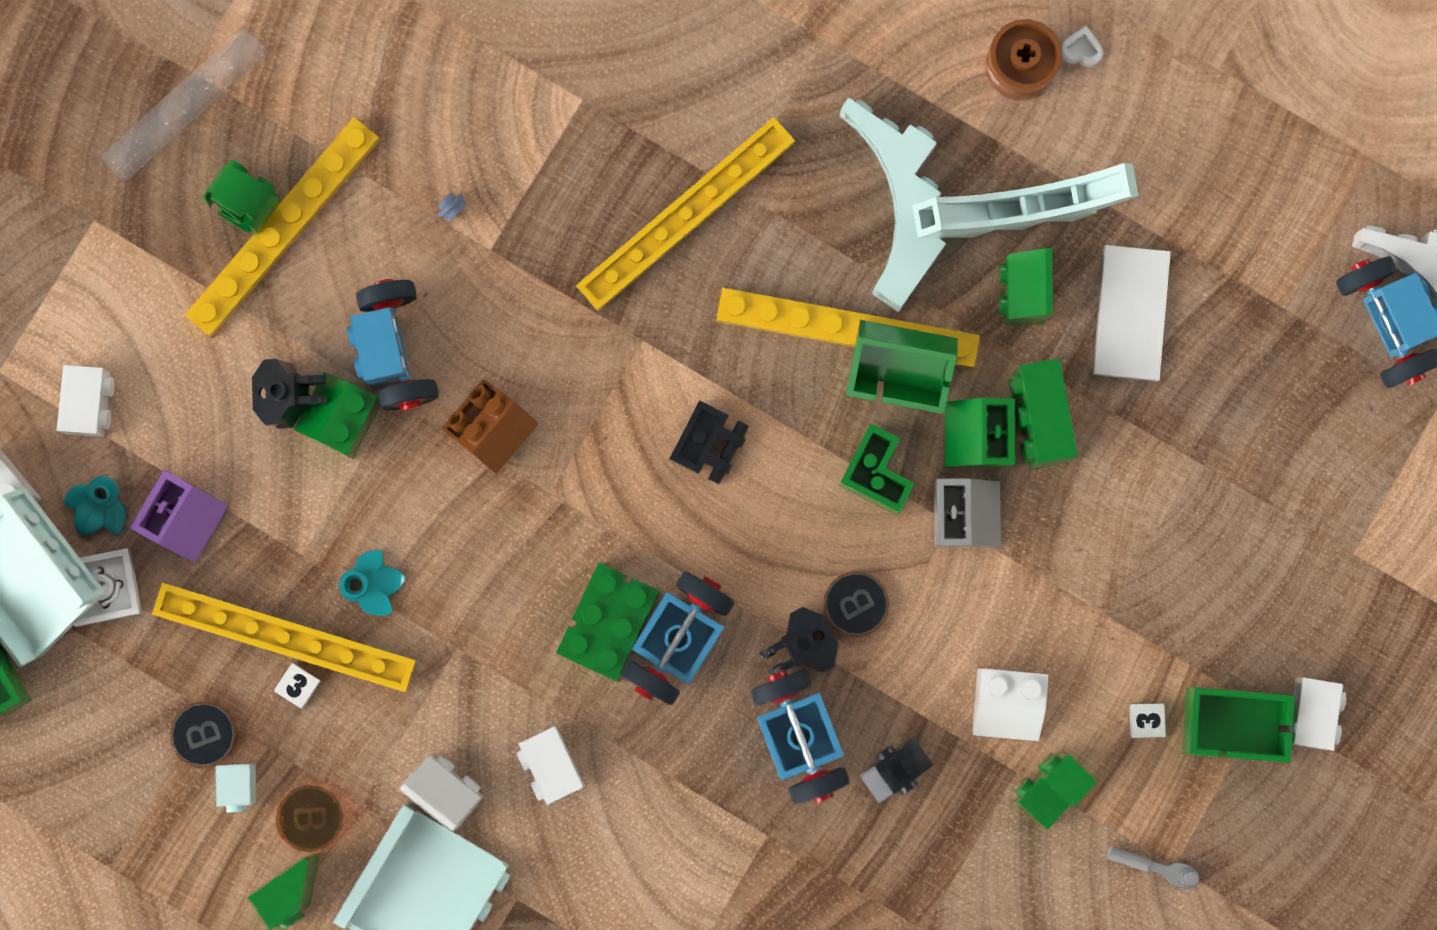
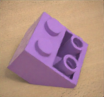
M164 470L130 528L155 543L197 563L229 505L173 473Z

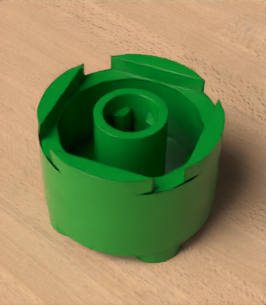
M231 159L228 165L225 164L203 194L202 200L209 207L215 203L219 207L218 215L232 225L247 233L252 229L253 234L258 235L278 206L279 196L273 192L275 186L260 176L257 180L246 174L248 170L242 164Z

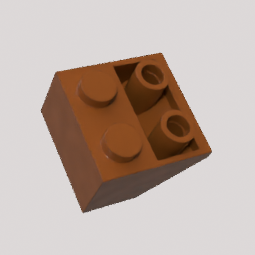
M483 379L478 386L472 389L468 398L457 411L451 414L447 423L441 429L497 474L539 423L516 402Z

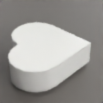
M1085 26L1062 43V60L1068 64L1079 62L1082 66L1094 67L1102 59L1103 49L1089 28Z

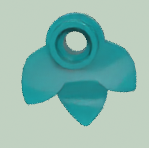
M98 476L92 479L89 484H77L67 492L64 504L76 510L74 524L79 535H90L99 530L102 525L115 535H119L124 529L127 511L119 501L120 489L114 479L108 476ZM98 488L105 489L107 493L106 498H101L98 495Z
M373 550L360 555L354 569L346 571L341 576L339 590L347 600L358 602L365 613L375 616H386L393 612L388 596L398 591L406 578L400 571L383 566L382 551ZM355 579H359L362 582V588L357 592H354L350 587L351 582Z

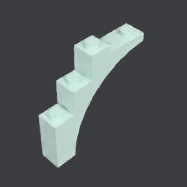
M848 98L841 108L840 117L856 129L875 152L886 173L894 204L895 228L892 250L887 266L872 294L899 312L946 245L942 238H918L913 205L934 197H940L941 192L937 190L938 185L925 176L921 178L916 176L934 151L937 142L932 140L934 136L921 126L915 128L910 124L902 135L898 132L900 129L895 123L887 118L880 120L872 114V108L861 100L854 102Z
M1123 163L1084 176L1030 188L981 195L934 197L913 205L918 238H973L994 230H1023L1046 221L1073 222L1096 214V210L1138 197L1139 195L1133 164Z

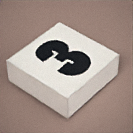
M291 663L274 692L299 708L304 709L321 680L295 663Z
M1129 704L1131 738L1166 737L1164 704Z

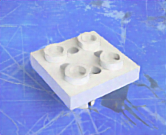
M126 548L80 558L105 593L74 624L75 627L142 614L131 549ZM99 567L104 568V574H98L102 572V569H99ZM118 580H122L123 583H124V585H123V587H122L121 589H120L121 582H119ZM110 604L107 609L103 608V606Z

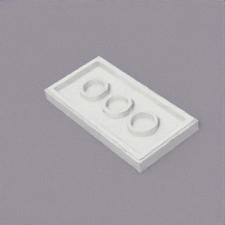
M1112 245L1104 246L1093 363L1094 376L1154 382L1160 380L1171 251Z

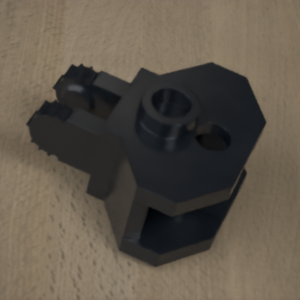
M265 359L252 376L253 411L266 426L275 425L277 429L293 428L303 411L310 410V406L327 404L326 396L321 394L309 396V386L326 384V375L302 376L291 363L279 359ZM263 388L266 392V398H262L261 391Z
M801 607L790 613L787 632L785 636L780 638L781 641L759 652L761 659H768L785 647L791 657L785 663H779L772 667L769 671L770 675L800 665H805L822 673L835 666L838 643L821 614ZM815 631H820L823 634L821 642L813 640L812 635Z
M912 737L895 749L890 745L875 756L878 761L859 774V776L869 788L876 801L880 803L898 791L901 795H904L918 785L916 779L932 767L933 763L915 737Z

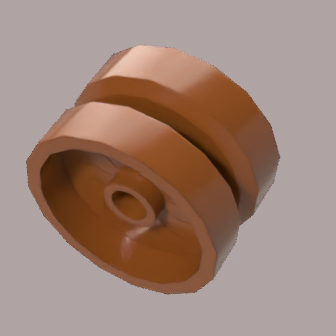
M1032 19L1015 20L1003 26L993 38L985 60L986 76L992 87L1002 96L1014 100L1032 99L1042 94L1057 74L1062 59L1061 44L1054 31L1044 23ZM1024 58L1027 63L1022 62L1021 59Z

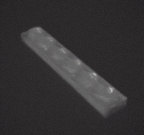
M242 26L99 158L125 183L264 56L267 50Z

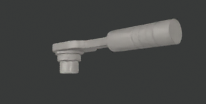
M1110 846L1108 849L1107 859L1143 871L1150 870L1165 875L1166 880L1171 885L1183 889H1193L1199 883V873L1192 866L1179 862L1166 866L1153 862L1150 858Z

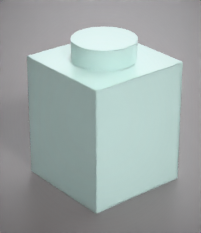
M256 763L216 766L217 806H227V812H246L247 805L257 804Z

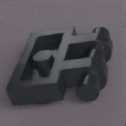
M699 400L669 460L698 475L704 464L713 467L708 480L720 485L724 475H728L733 467L730 463L738 448L742 449L746 441L744 436L749 426L737 421L733 431L724 428L729 415ZM718 437L726 441L719 458L710 454Z

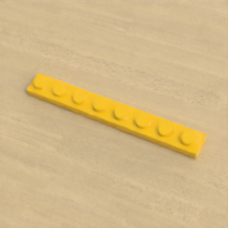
M353 117L276 207L258 235H252L184 316L212 338L380 141L379 137Z
M775 117L770 119L576 285L577 289L599 312L795 144V140Z
M722 288L716 318L717 322L855 347L860 320L958 338L955 366L971 369L975 367L980 335L727 288Z
M166 583L161 584L152 615L402 692L408 691L417 660Z

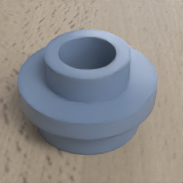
M453 192L448 194L438 204L441 210L437 215L440 218L444 216L449 222L466 207L467 203L462 199L464 195L459 193L455 196Z

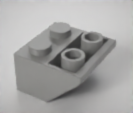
M971 478L936 479L933 482L934 548H1000V481Z

